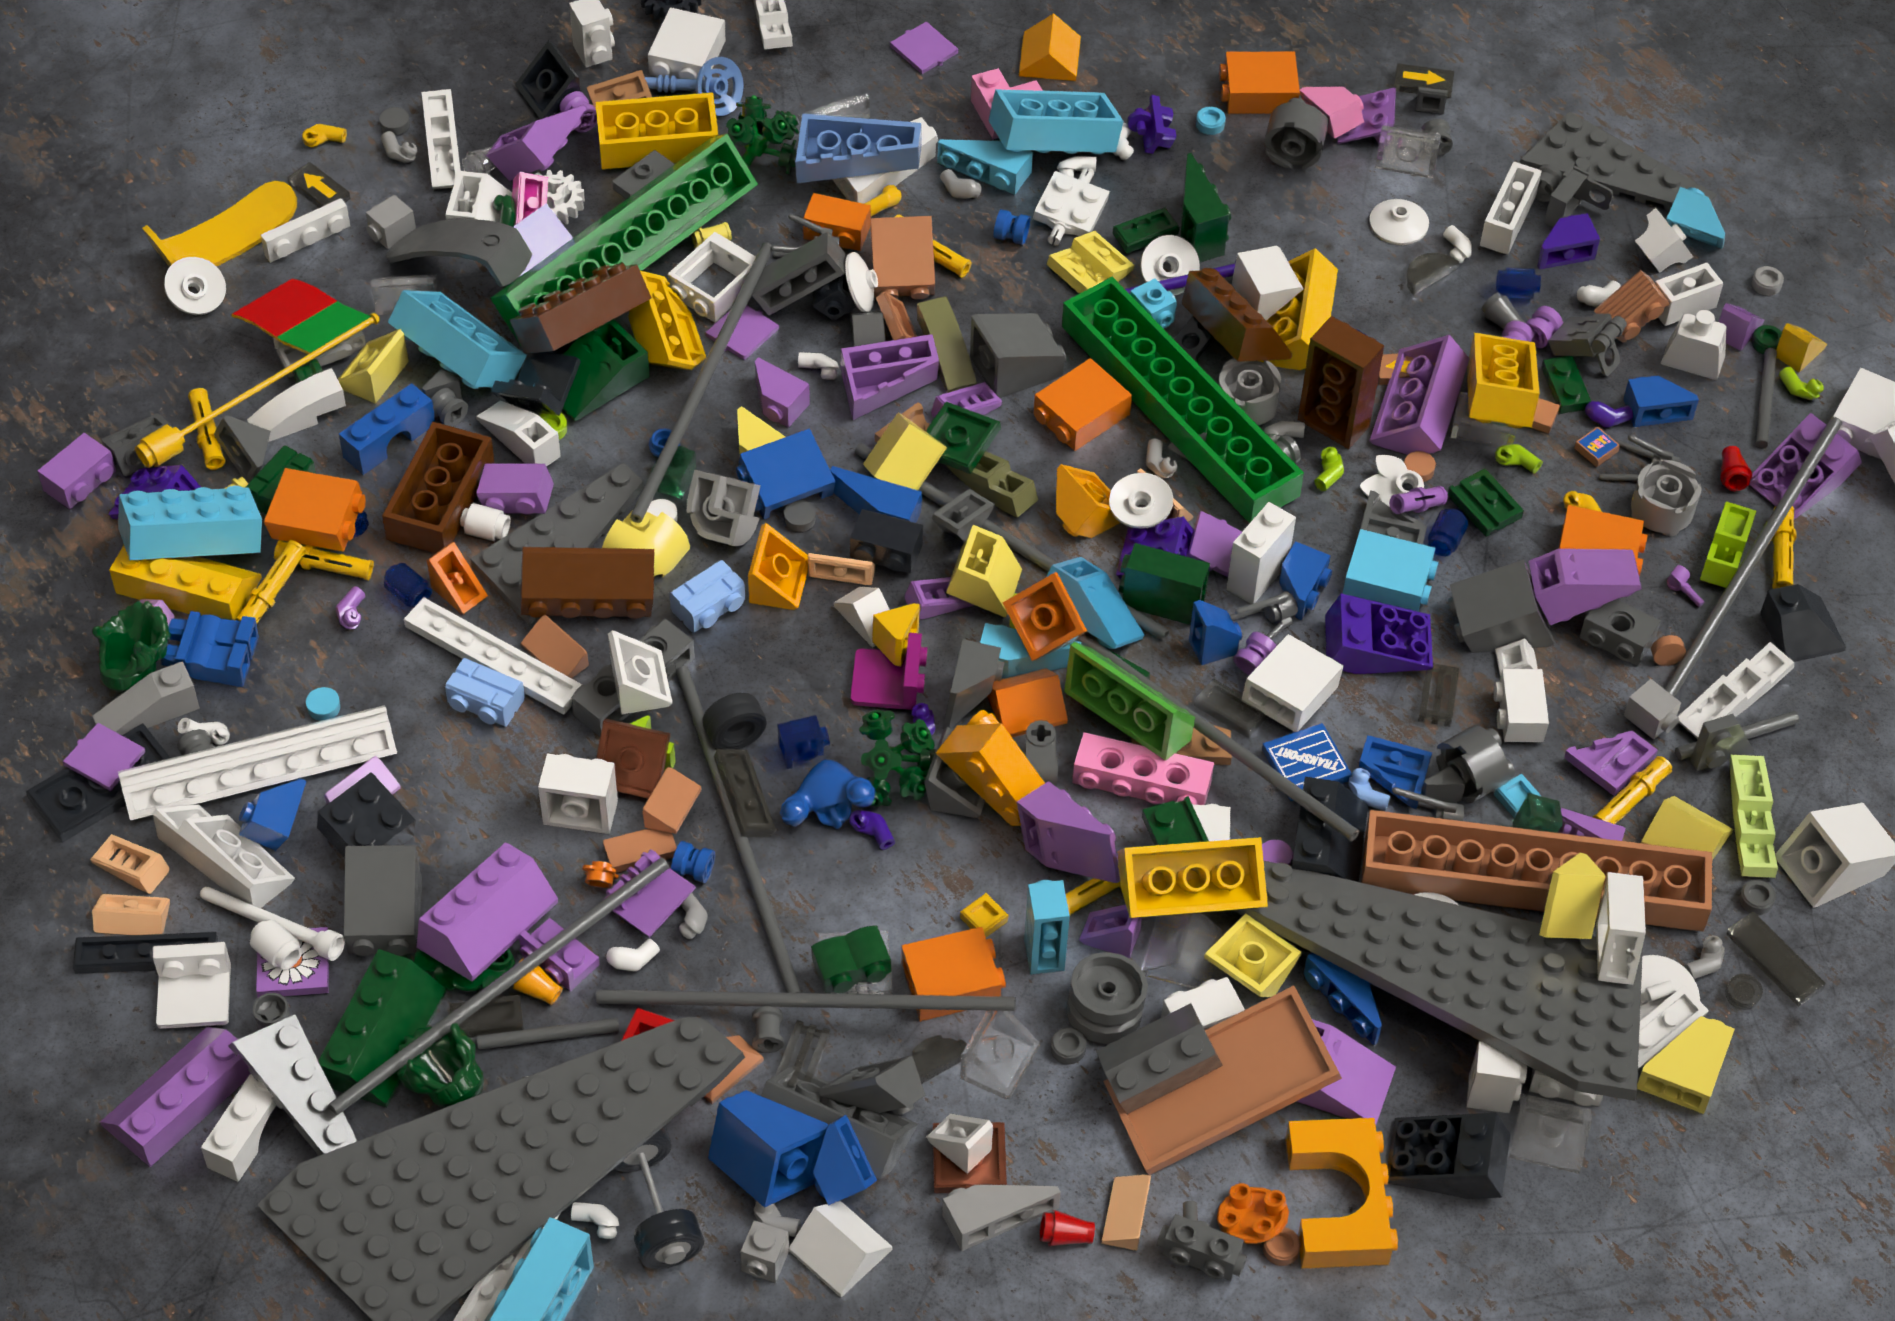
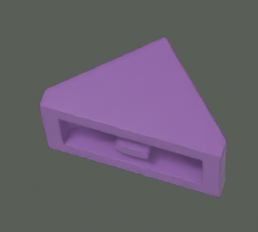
M1728 303L1724 305L1719 319V323H1723L1726 326V344L1740 351L1753 337L1754 331L1762 326L1765 321L1739 306Z
M1126 904L1090 912L1079 941L1085 945L1121 954L1130 959L1141 930L1142 917L1129 918Z

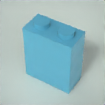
M1360 529L1345 578L1343 594L1419 612L1420 605H1427L1432 586L1426 585L1428 579L1433 581L1435 579L1439 563L1433 561L1435 548Z

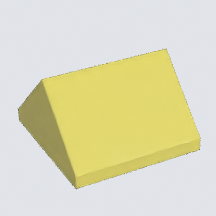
M401 329L366 343L338 378L344 391L375 404L378 402L409 362L405 336Z
M898 412L863 465L877 479L919 490L947 447Z
M1672 796L1665 799L1661 804L1641 843L1712 852L1713 860L1732 834L1733 829L1681 799Z
M1580 852L1553 871L1540 936L1546 938L1592 939L1605 874L1587 854Z
M1245 913L1205 953L1204 958L1259 997H1272L1276 995L1301 956V951Z

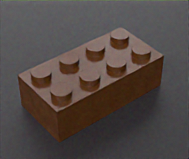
M621 262L609 267V264L601 266L592 271V277L586 280L582 277L568 283V290L551 292L543 297V303L537 306L535 303L519 309L520 315L511 319L510 322L524 353L554 351L650 300L652 297L638 265L625 266Z
M1331 316L1310 338L1297 420L1304 422L1305 425L1350 449L1370 427L1385 345Z
M432 421L382 515L386 540L437 553L453 542L461 527L460 520L463 510L469 508L477 496L476 492L485 464H494L495 462L492 438Z

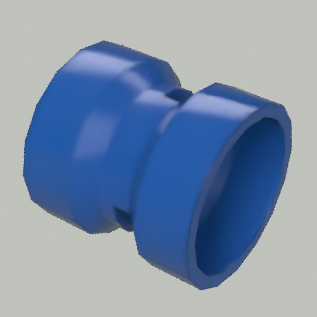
M1000 209L994 226V238L1000 240L1008 238L1012 239L1016 244L1024 245L1028 236L1031 217L1023 214L1015 216L1010 211Z
M681 841L675 850L671 870L680 876L691 875L695 881L706 883L714 866L715 851L705 847L699 850L694 848L691 843Z

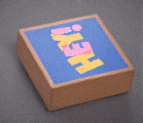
M1596 427L1577 440L1574 449L1594 466L1598 467L1618 453L1620 445L1603 430Z

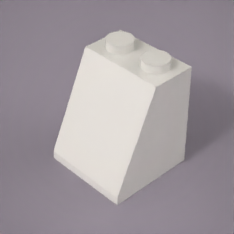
M1864 803L1809 812L1775 856L1776 860L1814 908L1885 876L1895 864V842Z

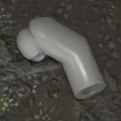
M951 169L944 170L940 175L943 184L954 198H976L981 193V185L972 179H958Z
M1279 421L1266 427L1264 432L1275 443L1283 435L1304 438L1305 423Z
M756 1201L754 1215L758 1222L788 1231L789 1236L796 1237L801 1227L800 1219L782 1217L775 1203L764 1208Z

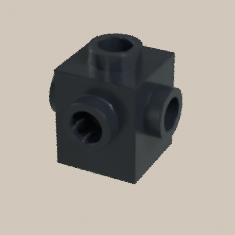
M846 271L845 274L813 291L812 306L833 321L844 314L850 313L857 307L848 287Z

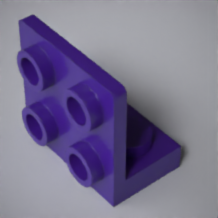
M183 465L142 468L136 471L130 479V484L121 494H129L133 491H143L146 493L162 492L166 489L190 491L201 488V486ZM119 496L115 499V505L109 512L112 519H118Z
M1184 516L1163 520L1149 528L1129 527L1116 575L1119 579L1122 578L1123 573H1120L1123 558L1125 554L1131 555L1135 543L1187 557L1194 531Z

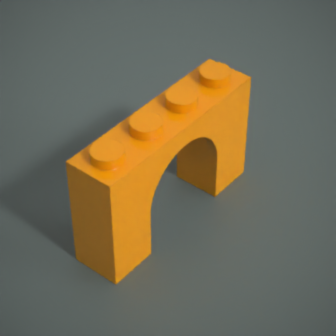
M1375 1118L1289 1121L1285 1137L1289 1170L1334 1169L1352 1177L1359 1184L1365 1197L1364 1205L1348 1216L1301 1219L1298 1237L1301 1242V1268L1389 1265L1392 1251H1397L1398 1237L1396 1229H1390L1389 1218L1393 1217L1392 1197L1385 1194L1384 1185H1388V1167L1386 1163H1381L1380 1153H1383L1384 1140L1382 1131H1376Z

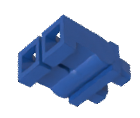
M190 611L188 619L171 618L169 625L170 640L181 642L179 646L167 644V653L161 659V665L168 667L183 661L189 676L194 679L238 687L244 686L250 667V660H252L259 638L255 617L242 616L241 621L221 619L214 615L201 616L200 612Z

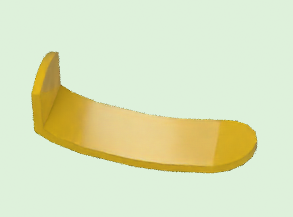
M272 181L256 188L239 202L214 218L181 234L160 240L148 225L142 229L153 248L169 267L176 261L186 257L203 258L217 267L261 243V234L287 223L296 211L297 197L292 187L287 183Z

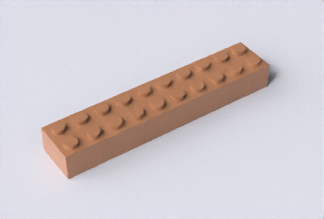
M1370 810L1365 831L1361 883L1413 895L1431 892L1442 894L1454 901L1544 912L1553 871L1581 852L1587 854L1605 874L1603 890L1608 872L1643 876L1646 925L1704 932L1712 910V852ZM1602 890V894H1601L1600 903H1599V907H1598V912H1597L1596 918L1598 917L1599 908H1600V904H1601V899H1602V895H1603V890Z

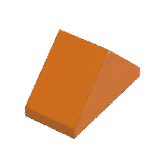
M451 542L427 559L431 588L460 614L466 613L488 596L455 542Z

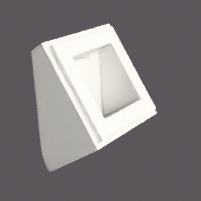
M1525 638L1495 649L1500 676L1502 669H1538L1534 649Z

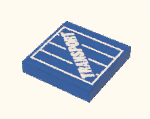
M1323 723L1263 743L1262 751L1271 767L1302 790L1305 777L1338 781L1341 784L1348 782L1349 778L1352 777L1351 771Z

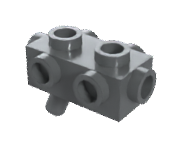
M1195 1201L1183 1202V1217L1175 1214L1170 1226L1163 1225L1157 1240V1246L1163 1248L1162 1255L1168 1257L1173 1263L1203 1270L1209 1277L1215 1279L1224 1278L1231 1281L1233 1275L1240 1277L1247 1260V1256L1242 1254L1244 1240L1211 1228L1204 1221H1198L1197 1202Z

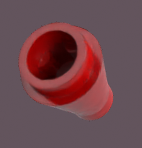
M1728 446L1722 451L1721 482L1731 491L1743 490L1750 484L1752 471L1741 455L1740 449L1737 446Z
M1057 1210L1042 1214L1039 1232L1041 1242H1048L1049 1246L1093 1243L1095 1234L1094 1222L1085 1221Z

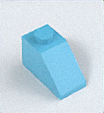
M1680 187L1666 218L1668 224L1671 227L1677 224L1686 236L1722 249L1725 242V232L1709 197L1705 196L1699 189Z

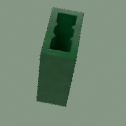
M1135 543L1131 555L1125 554L1120 570V573H1123L1118 592L1123 593L1125 604L1137 611L1191 625L1193 603L1198 600L1205 602L1210 563Z

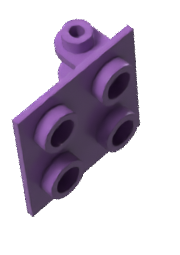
M1395 87L1359 96L1364 106L1362 110L1364 123L1339 136L1338 144L1374 136L1379 145L1388 146L1393 140Z
M652 849L648 853L643 852L641 858L634 864L635 867H629L627 869L628 874H622L620 876L621 880L612 889L606 891L607 896L605 898L657 861L660 856ZM669 868L615 908L613 912L650 938L696 887Z

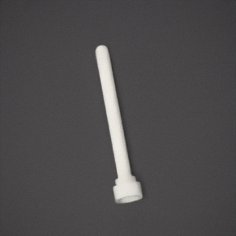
M204 887L200 891V896L203 900L258 923L275 920L294 938L313 945L317 954L328 960H336L344 949V936L335 931L316 932L211 887Z

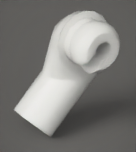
M1454 225L1449 226L1444 231L1443 236L1455 246L1450 251V256L1457 263H1462L1466 257L1469 258L1471 256V241Z
M1613 280L1604 288L1593 285L1582 286L1577 291V299L1587 305L1598 307L1618 290L1621 285Z
M799 352L798 368L821 369V377L826 380H834L837 377L839 366L835 360L822 353Z
M183 718L178 724V732L183 735L197 729L207 731L211 738V743L216 745L225 744L230 737L227 726L220 722L197 723L189 718Z
M648 939L638 949L612 947L608 950L606 959L616 969L635 972L640 970L658 954L660 949L653 940Z
M573 1202L571 1210L572 1221L594 1222L598 1225L597 1235L599 1238L612 1239L616 1237V1226H619V1221L607 1207L600 1204Z

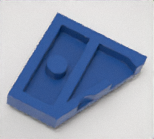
M1367 735L1358 768L1367 770L1373 780L1411 808L1417 809L1418 801L1394 794L1392 788L1397 787L1421 794L1432 752Z

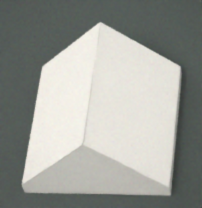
M1272 246L1237 253L1232 286L1265 320H1268L1303 290L1280 247Z
M612 630L608 633L610 660L621 715L669 707L672 704V698L662 651Z
M841 1201L829 1206L825 1204L814 1207L789 1247V1252L840 1298L892 1251V1246Z

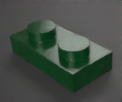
M1573 356L1543 360L1541 368L1555 403L1560 405L1559 413L1564 414L1585 410L1586 405L1591 402V399Z

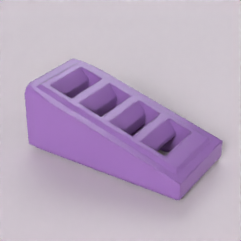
M983 382L936 396L931 414L935 418L944 403L949 402L985 415L1000 407L1002 400ZM977 396H980L984 401L981 402Z
M951 577L911 581L905 593L907 605L913 603L920 604L919 620L974 605L952 595H949L947 598L945 591H947Z
M1560 808L1553 832L1622 841L1626 828Z

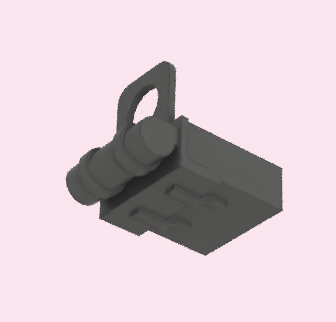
M1578 158L1575 164H1570L1562 175L1558 187L1550 196L1544 220L1545 224L1554 227L1559 218L1571 216L1582 200L1602 210L1609 209L1613 191L1588 178L1590 173V161L1588 159ZM1591 190H1600L1604 194L1605 200H1596L1591 195Z
M1595 313L1592 317H1569L1548 341L1554 356L1595 357L1596 355L1602 374L1609 376L1620 363V355L1614 340L1621 336L1627 323L1621 316H1615L1612 319L1611 314ZM1608 348L1612 352V362L1609 366L1606 365L1604 359Z

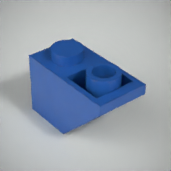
M1295 541L1282 564L1279 584L1283 592H1289L1295 599L1298 607L1295 617L1302 620L1308 609L1314 610L1320 593L1318 590L1320 587L1326 588L1332 575V570L1329 569L1331 555Z

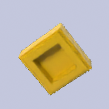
M987 893L960 911V919L970 929L982 927L985 937H988L1006 924L1009 915Z

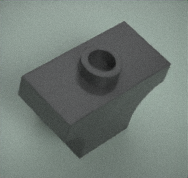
M654 150L613 180V190L627 199L673 166L674 163Z

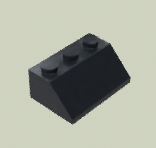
M1305 777L1303 790L1358 829L1359 834L1353 841H1350L1300 805L1292 869L1317 872L1359 882L1368 805L1338 781Z

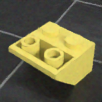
M973 525L960 550L946 593L1006 618L1008 613L1002 602L1014 595L1022 568L1002 536Z

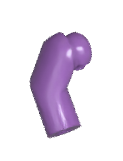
M356 586L350 589L337 604L335 610L340 625L346 629H355L361 621V614H358L356 608L366 596Z

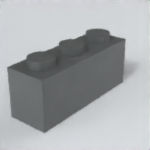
M826 232L765 266L752 296L765 312L771 315L845 274V252L832 236Z

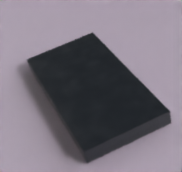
M143 723L122 735L144 747L146 751L132 768L171 758ZM68 767L26 791L28 799L62 843L126 806L120 781L109 791Z

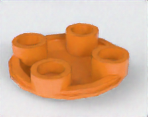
M1239 1183L1231 1187L1230 1195L1218 1207L1216 1218L1222 1232L1243 1239L1244 1243L1257 1244L1268 1241L1282 1232L1288 1223L1289 1209L1286 1204V1197L1281 1191L1249 1187L1247 1184Z

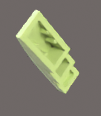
M1730 755L1733 819L1741 876L1776 878L1778 865L1773 846L1776 834L1771 814L1773 797L1764 756Z

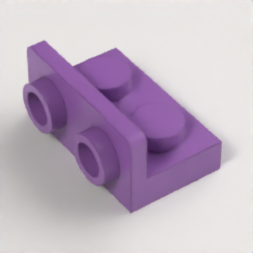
M549 918L531 935L523 930L519 934L522 957L525 959L564 929ZM574 939L539 966L556 984H562L571 991L595 970L600 963L598 956L577 939Z

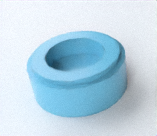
M1216 107L1202 108L1196 116V127L1200 132L1207 135L1218 134L1225 127V114Z
M317 688L310 692L306 698L308 714L315 720L323 721L334 718L340 711L339 696L331 688Z

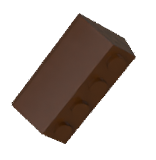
M1203 268L1200 271H1189L1181 304L1238 362L1288 360L1292 358L1291 351L1275 329L1217 270Z
M522 547L521 615H530L535 618H540L544 615L564 616L566 618H575L577 616H596L598 618L617 616L633 619L651 617L654 595V549Z

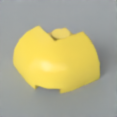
M632 511L623 522L617 519L610 528L602 548L654 549V576L661 575L664 577L690 550L688 537L681 526L663 512L658 517L646 512L641 523L631 520L630 515Z

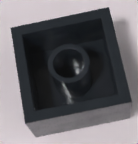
M372 772L320 809L317 816V829L344 858L346 846L403 845L414 836L416 823L414 817Z

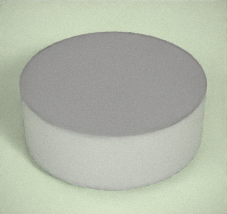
M1763 266L1754 272L1751 283L1753 289L1759 294L1772 296L1780 292L1784 277L1776 268Z

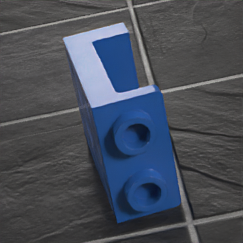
M810 428L741 453L738 467H736L739 480L761 485L755 512L759 511L763 520L770 518V512L776 508L817 493L821 499L832 496L836 481Z

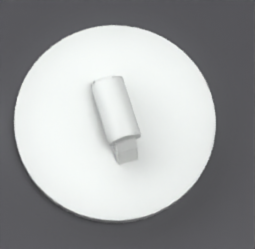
M1642 956L1640 1020L1683 985H1686L1700 1001L1699 990L1694 978L1681 964L1663 956Z

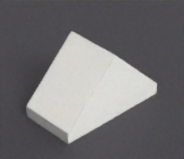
M858 587L835 601L834 607L873 648L876 646L872 642L873 615L890 609L879 588Z
M949 1114L926 1138L934 1147L968 1174L992 1150L993 1125L990 1120Z

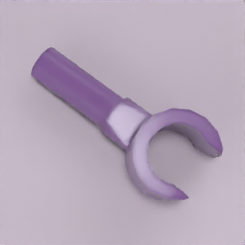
M1677 565L1667 579L1668 587L1675 591L1681 590L1698 607H1701L1705 602L1687 583L1690 578V572L1685 567Z

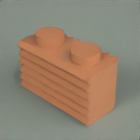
M1640 270L1596 307L1594 312L1596 314H1611L1612 319L1615 316H1621L1625 319L1627 326L1621 336L1617 337L1623 343L1636 337L1641 327L1645 326L1647 322L1661 316L1664 308L1669 306L1670 302L1654 281Z

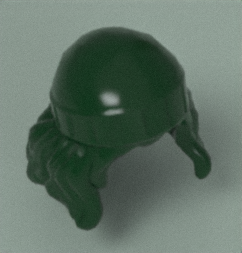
M137 601L127 606L125 610H119L118 615L112 616L103 626L93 627L92 634L98 639L100 677L103 684L109 689L124 693L147 675L155 672L156 662L166 656L167 644L171 634L167 617L163 613L162 608L153 606L149 601L144 603Z
M452 1023L449 1033L413 1060L408 1059L407 1064L397 1072L399 1080L403 1082L408 1090L418 1094H427L432 1102L442 1109L478 1096L483 1091L484 1075L475 1061V1044L466 1036L465 1031L459 1027L458 1023ZM432 1027L419 1028L412 1036H405L404 1041L406 1044H400L399 1051Z

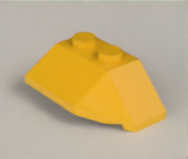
M640 271L652 298L629 310L628 318L636 341L648 352L649 364L693 370L707 357L692 313L679 295L668 287L670 283L665 276Z

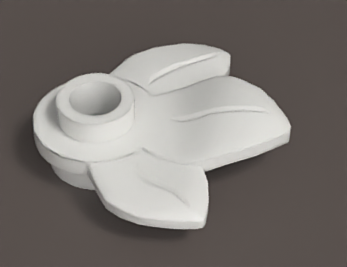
M1390 455L1376 456V466L1379 474L1369 477L1360 485V489L1367 497H1369L1370 490L1380 494L1379 500L1389 507L1392 495L1409 492L1403 489V484L1409 483L1413 488H1424L1423 479L1418 473L1408 470L1401 459Z

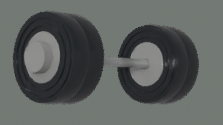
M666 1125L614 1168V1170L620 1172L643 1171L656 1214L637 1226L634 1231V1242L641 1262L644 1266L651 1269H664L682 1264L696 1256L704 1246V1237L698 1219L692 1211L686 1209L663 1211L649 1167L663 1160L671 1150V1140Z

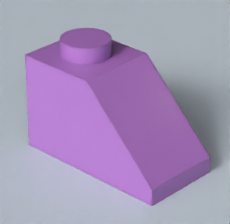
M759 357L755 360V382L763 415L767 416L771 421L778 422L789 428L810 404L809 384Z

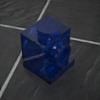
M816 715L777 724L778 745L787 769L793 768V762L809 761L817 756L824 755V747L830 746L828 731L825 726L820 727Z

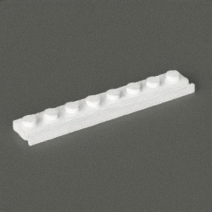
M385 705L121 770L118 771L129 818L134 820L153 815L156 808L194 805L369 761L374 756L381 758L397 754L387 710Z

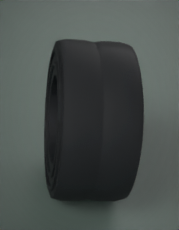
M734 693L717 700L706 710L702 719L703 727L710 742L716 749L721 751H733L753 743L762 735L767 725L765 714L759 702L749 693Z

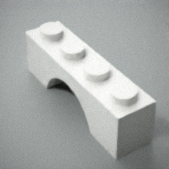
M252 1074L249 1075L201 1146L207 1168L239 1182L257 1155L263 1128L276 1107L275 1102L271 1099L273 1097L272 1094Z

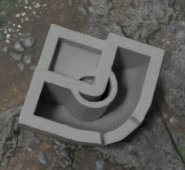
M694 470L687 499L686 513L690 514L692 524L698 531L697 534L706 539L732 546L744 545L753 535L759 518L754 516L761 485Z

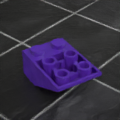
M1340 593L1325 614L1326 656L1343 665L1342 671L1353 674L1431 670L1433 668L1430 614Z

